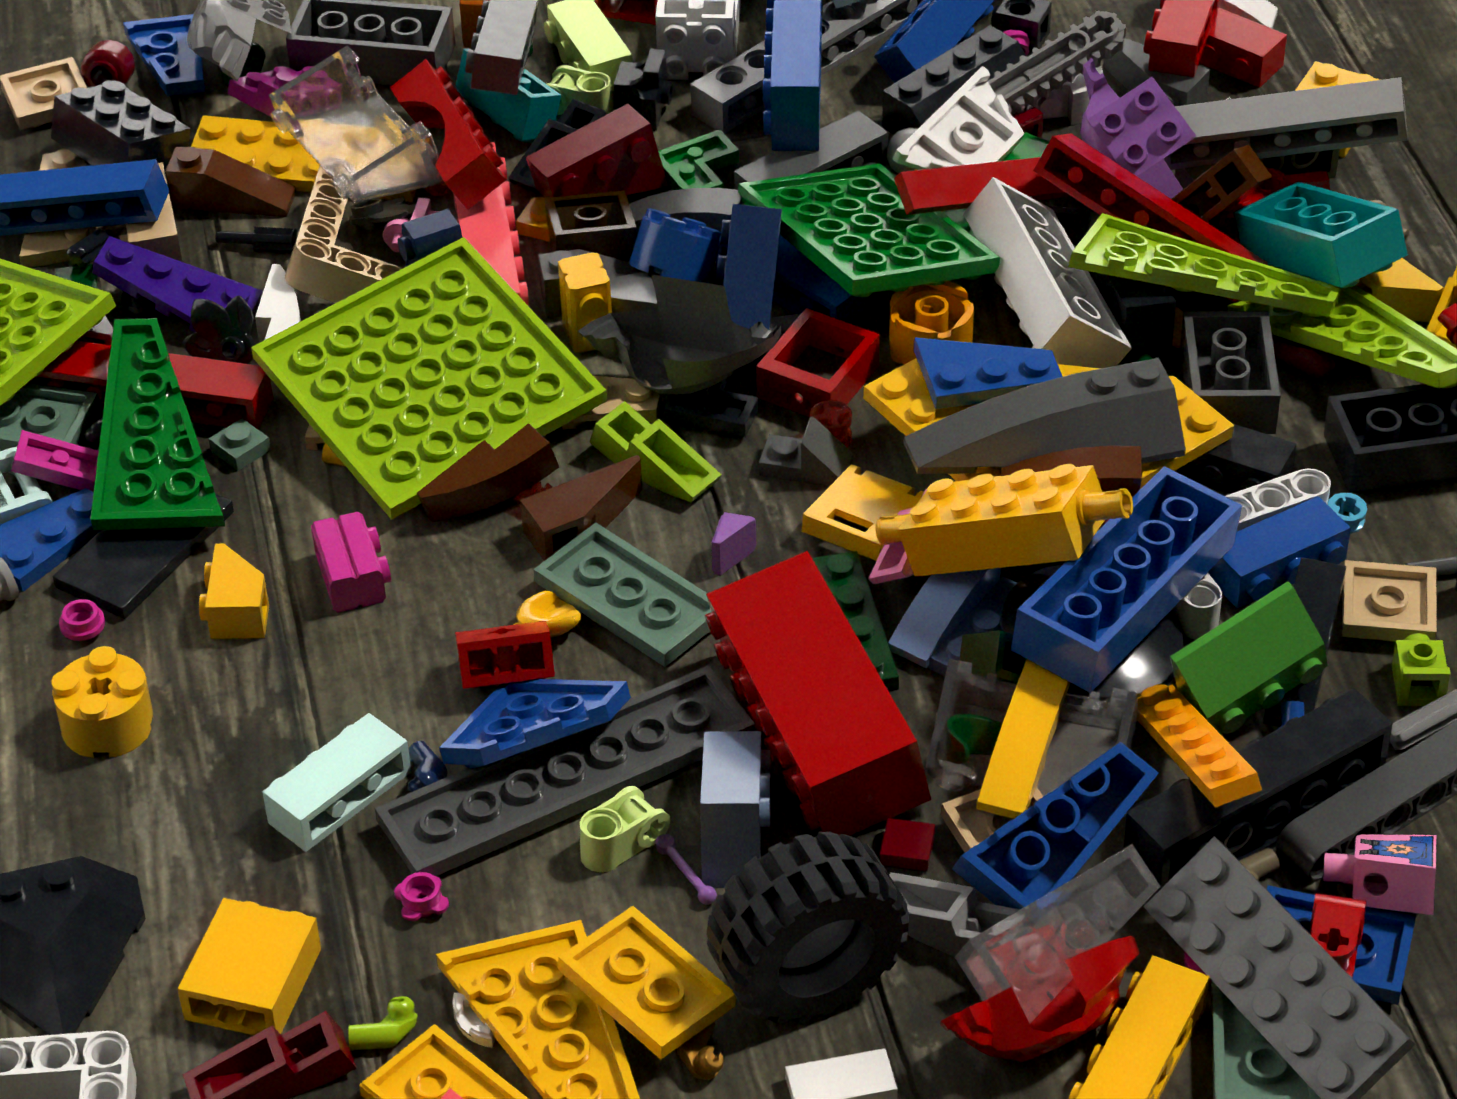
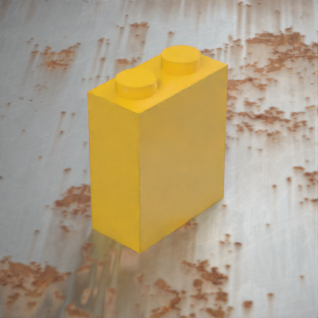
M223 898L177 988L184 1020L249 1035H255L273 1025L281 1034L321 951L316 917L307 916L298 911L288 912L269 908L251 901L242 902Z

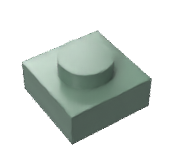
M243 418L209 438L211 452L237 471L271 450L269 437Z

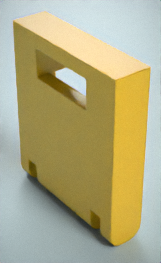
M851 464L803 513L802 532L852 552L857 551L858 554L877 561L884 545L879 543L875 531L876 521L880 516H897L899 511L913 508L921 499L924 491H919L914 496V487L866 470L861 475V467ZM836 515L869 529L863 532L835 521L834 516Z

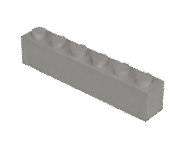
M1402 78L1175 106L1197 137H1192L1194 139L1165 157L1164 160L1170 170L1214 165L1233 149L1248 144L1258 158L1262 159L1406 141L1408 137Z

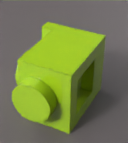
M1421 633L1411 634L1404 640H1396L1392 671L1398 706H1425L1447 694L1451 673L1450 667H1447L1443 640H1430L1427 635ZM1431 680L1432 686H1411V681Z

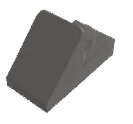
M810 417L803 439L773 434L768 435L759 461V475L830 486L852 464L853 453L816 418Z

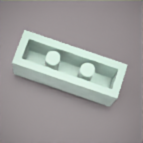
M370 713L366 714L353 725L344 728L337 737L322 748L309 754L303 762L287 774L275 779L268 788L262 791L268 823L307 852L411 773L407 740Z

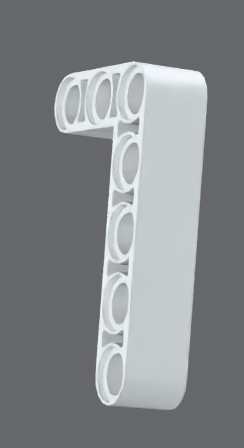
M1307 468L1237 491L1225 497L1242 505L1237 531L1317 496L1328 505L1331 481L1324 472ZM1209 573L1172 609L1180 623L1182 634L1191 639H1198L1219 625L1222 591Z
M116 1031L0 1039V1099L136 1098L137 1078L129 1043L124 1035Z

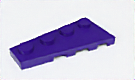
M111 236L106 240L93 264V274L135 298L144 296L155 304V310L167 317L175 314L189 322V329L193 332H196L191 322V309L194 300L198 298L207 299L226 308L227 304L234 297L240 295L247 302L254 316L263 293L260 289ZM230 343V351L233 354L236 346Z

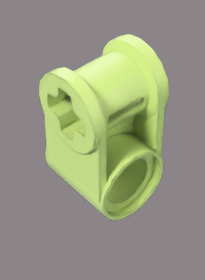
M561 65L552 74V81L546 83L562 95L557 115H562L573 99L605 110L606 114L614 111L611 80L605 73L591 72L569 65Z
M628 786L622 789L613 798L587 811L580 820L581 862L586 868L595 872H609L616 869L621 863L645 848L654 846L657 837L666 834L671 822L670 815L663 809L653 808L644 800L643 792L636 786Z

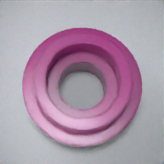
M79 599L72 601L62 610V615L59 619L60 631L70 640H89L97 636L104 629V614L90 600Z

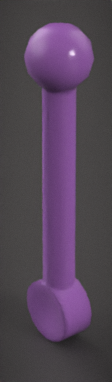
M669 834L658 836L655 842L657 852L668 855L698 891V899L702 904H712L717 897L715 889L711 886H706L675 849L674 837Z

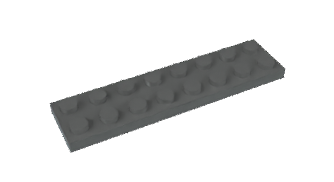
M708 665L629 699L615 717L608 722L478 768H467L375 808L376 821L411 874L426 872L438 876L600 805L613 798L618 792L628 786L639 788L703 760L704 732L755 731V723Z

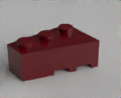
M629 104L526 157L535 187L545 198L623 190L626 195L669 187L651 124Z

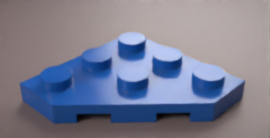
M534 679L500 684L439 747L443 763L464 765L467 768H478L608 722L615 717L617 712L631 698L627 681Z

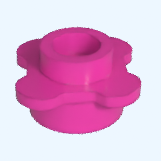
M417 872L409 875L402 883L396 886L394 890L395 898L402 902L401 914L405 920L417 921L420 917H427L433 913L442 914L448 909L449 900L447 897L442 896L440 891L442 887L440 878L430 873Z

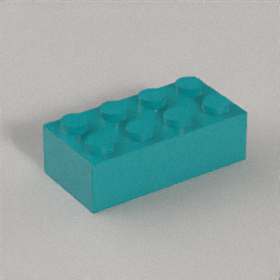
M1296 182L1233 212L1240 244L1267 261L1268 265L1291 273H1297L1310 279L1329 283L1339 288L1355 286L1359 283L1360 278L1372 272L1385 271L1392 267L1393 262L1408 255L1398 209L1302 182Z

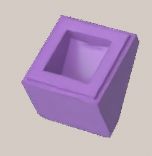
M726 512L721 515L711 542L712 571H714L715 575H722L755 550V518Z

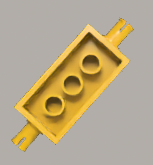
M1064 464L1048 471L1034 472L1032 469H1023L1006 476L993 477L992 474H982L971 480L953 482L952 479H941L935 481L928 486L925 494L916 506L910 510L909 514L880 516L876 521L875 531L877 539L882 545L902 542L915 577L1071 561L1080 558L1105 520L1130 518L1129 515L1133 513V500L1129 490L1126 488L1102 492L1093 465L1075 467L1073 464Z

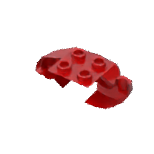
M1050 924L970 959L967 963L986 1000L941 1020L940 1025L946 1031L950 1030L959 1039L964 1040L967 1044L986 1055L1020 1062L1035 1058L1065 1045L1106 1023L1120 997L1119 986L1125 970L1139 955L1135 937L1127 936L1108 941L1069 958L1053 925Z

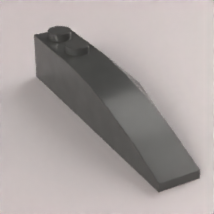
M1159 358L1075 373L1033 384L949 415L905 436L903 442L917 474L976 473L978 467H992L1000 470L1001 473V468L1025 459L1081 447L1110 445L1141 446L1142 464L1185 456L1186 451L1175 387Z

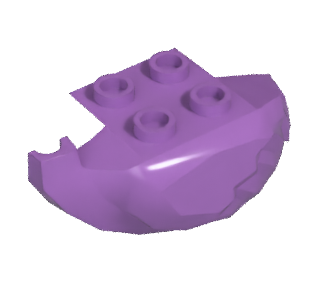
M1089 59L1083 66L1089 104L1082 116L1080 128L1082 140L1172 199L1183 188L1164 158L1194 139L1192 137L1197 136L1153 77H1150L1119 98L1107 83L1104 74L1097 72L1093 59Z

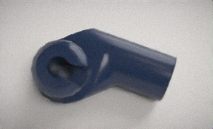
M417 741L408 748L410 761L417 768L415 771L416 777L408 783L410 793L447 777L445 764L424 741Z

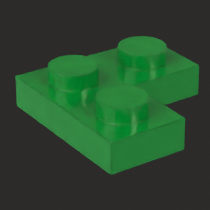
M721 129L659 150L666 179L672 190L723 188L722 181L713 171L739 163V149Z

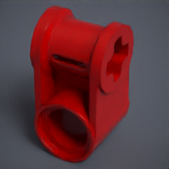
M1316 893L1310 935L1353 978L1358 945L1361 946L1366 900Z

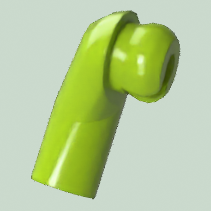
M405 996L392 998L388 1002V1015L379 1023L349 1025L350 1051L391 1048L397 1045L416 1026L418 1015L414 1012L413 1000Z

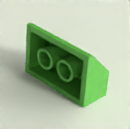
M1289 581L1170 656L1177 690L1221 735L1236 731L1244 724L1246 718L1260 709H1269L1282 700L1285 693L1299 684H1308L1321 675L1324 668L1328 666L1325 643Z

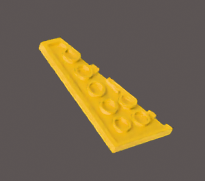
M581 920L436 954L438 968L458 993L466 997L470 1008L484 1025L485 1023L488 1025L494 1038L543 1099H640L614 1018L558 970V956L587 937Z

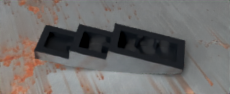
M1301 557L1294 589L1325 643L1327 656L1347 566ZM1325 668L1314 681L1308 684H1299L1285 693L1278 704L1266 709L1263 724L1281 727L1282 702H1303L1305 704V714L1316 709Z

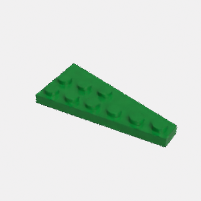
M157 318L114 320L90 518L93 531L225 526L223 514L218 504Z

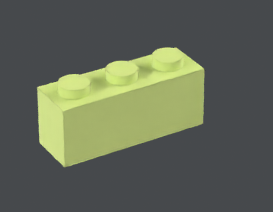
M564 0L547 5L548 21L544 22L545 35L548 42L554 43L558 48L562 62L564 64L568 63L571 67L607 74L611 80L612 91H614L613 84L621 61L632 62V53L593 0Z

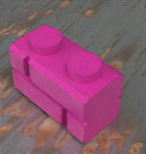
M359 511L340 515L337 520L332 517L314 521L311 525L314 551L333 610L339 613L356 609L360 604L365 607L384 602V599H386L384 583L391 582V574L386 556L377 557L376 553L381 552L376 527L367 528L363 514Z

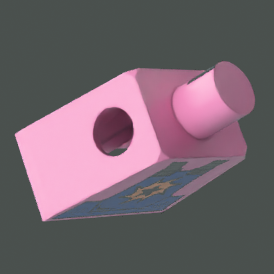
M1361 834L1356 836L1355 855L1325 853L1323 882L1353 884V899L1366 900V907L1433 915L1436 835Z

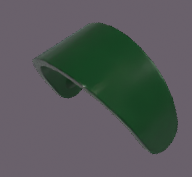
M974 714L951 716L947 720L944 759L954 764H965L970 754L992 756L1002 723Z

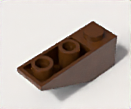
M638 455L520 500L523 533L544 561L595 522L606 528L642 491L641 458Z

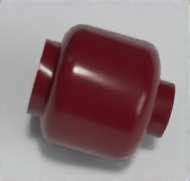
M104 40L91 47L81 62L80 72L88 88L102 85L103 82L109 80L119 81L126 86L134 74L135 61L133 54L125 45L114 40Z

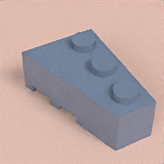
M761 731L704 732L700 820L702 882L706 886L725 888V884L733 875L739 876L745 870L744 865L755 856L757 859L761 858V827H770L771 749H761Z

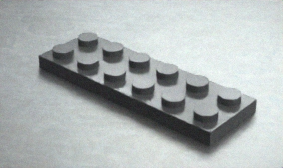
M1215 836L1143 906L1203 972L1210 976L1215 985L1321 1099H1360L1416 1045Z

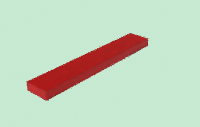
M1041 157L903 171L894 177L906 215L968 208L993 177L1035 200L1070 197L1069 194L1033 171Z

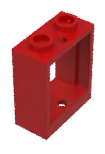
M805 308L776 342L775 346L757 364V397L831 425L879 367L880 334ZM808 345L846 358V361L830 380L791 365Z

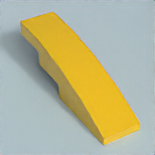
M1028 659L1006 712L976 804L977 810L1012 819L1019 816L1029 807L1045 766L1047 750L1058 725L1062 704L1071 682Z

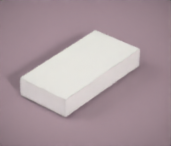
M885 1048L785 1067V1078L791 1099H897L898 1089Z

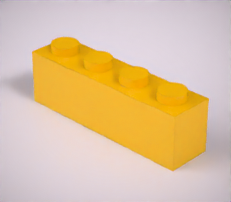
M1152 955L1144 972L1136 971L1127 990L1126 999L1128 1002L1125 1008L1117 1007L1114 1010L1107 1028L1108 1040L1104 1046L1097 1044L1093 1049L1087 1065V1073L1089 1075L1084 1084L1080 1082L1075 1083L1069 1099H1159L1206 1008L1210 976Z

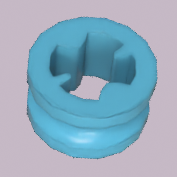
M1338 493L1329 499L1328 506L1351 527L1350 534L1358 532L1363 528L1367 514V504L1361 497L1352 493ZM1343 512H1349V516L1343 515Z

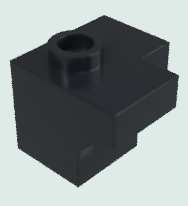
M650 48L648 57L641 62L621 61L613 86L615 110L629 104L651 124L652 131H657L665 104H671L673 83L667 81L666 50Z

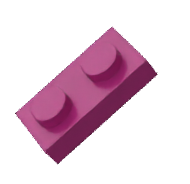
M22 430L11 471L78 490L87 488L94 492L99 451Z

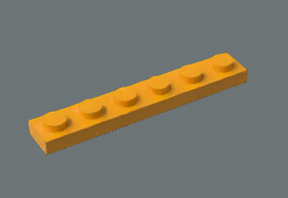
M1164 684L1151 686L1143 690L1140 697L1130 700L1133 715L1214 807L1262 791L1257 772L1173 684L1169 686Z

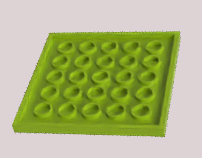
M464 237L251 347L253 359L391 520L421 504L417 492L483 440L496 449L528 423L542 436H545L607 402V390Z

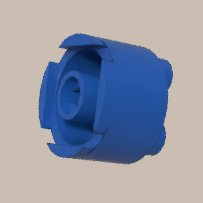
M647 208L640 224L629 264L647 273L649 268L653 267L654 272L664 277L709 283L720 247L721 231L706 227L705 223L683 217L682 221L671 218L668 213Z

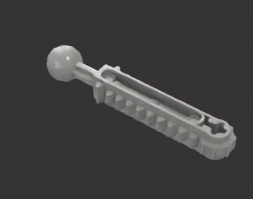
M1096 11L1089 18L1085 16L1082 24L1078 26L1072 24L1069 32L1065 34L1059 32L1057 39L1054 41L1046 40L1045 46L1041 49L1033 48L1032 54L1028 57L1020 56L1019 62L1015 65L1007 64V69L1002 73L999 71L994 72V77L988 80V83L995 95L1002 94L1009 106L1008 109L1011 116L1015 113H1023L1026 106H1036L1039 98H1049L1052 90H1062L1065 82H1075V76L1080 73L1083 74V66L1089 59L1092 58L1095 67L1098 68L1101 60L1106 58L1111 60L1114 54L1118 51L1121 52L1124 47L1126 25L1122 24L1115 13ZM906 128L897 131L887 146L886 158L892 170L898 174L903 171L915 170V168L896 163L892 158L896 150L917 130L916 128Z

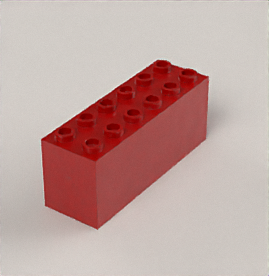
M808 551L706 594L711 613L706 614L705 619L715 641L720 639V642L714 644L717 657L724 670L730 668L732 672L734 671L735 674L730 675L733 687L740 701L746 699L749 704L751 703L747 707L748 714L755 723L756 731H763L768 736L764 739V743L767 749H771V760L774 765L780 763L783 769H786L781 772L782 778L791 797L798 796L803 803L799 805V809L810 832L818 829L819 832H832L838 835L850 836L931 800L918 742Z

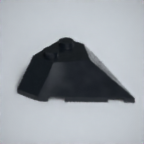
M83 856L1 873L0 1002L34 1029L39 1027L48 1035L76 1033L84 1017L91 1016L125 956L123 949L133 932H139L146 919L137 876Z

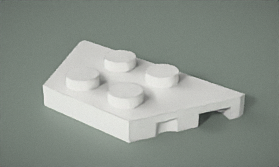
M982 66L896 150L892 160L918 170L1002 161L1020 143L1025 133L1016 118L1012 117L1009 113V106L1002 94L995 95L988 83L990 73Z

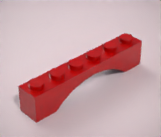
M425 59L390 88L400 105L420 129H445L442 151L435 167L444 183L465 208L469 210L506 181L498 168L503 164V161L492 148V143L482 132L484 130L473 117V112L463 101V96L454 86L455 83L442 66L435 70L428 60Z

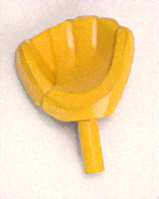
M542 591L526 599L519 606L516 614L518 622L513 625L546 621L550 631V638L562 635L575 627L581 620V613L571 604L559 599L553 591Z

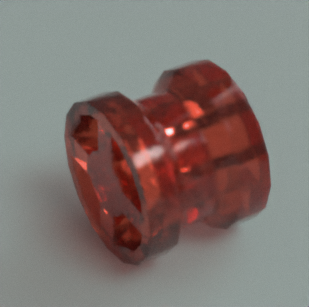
M823 400L816 403L810 410L809 418H816L848 448L852 442V430L850 428L852 423L851 408L837 400Z

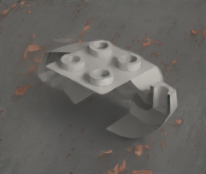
M201 0L194 12L189 27L188 47L198 56L216 64L225 74L238 81L251 47L256 19L291 33L288 11L285 10L286 7L276 0Z

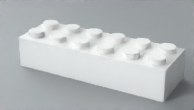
M993 177L963 215L971 228L969 233L1000 257L999 267L995 272L994 280L1004 289L1008 297L1006 302L1019 317V327L1029 336L1033 344L1032 348L1052 350L1057 364L1101 369L1117 366L1132 347L1089 272L1068 267L1072 251L1075 248L1053 209Z

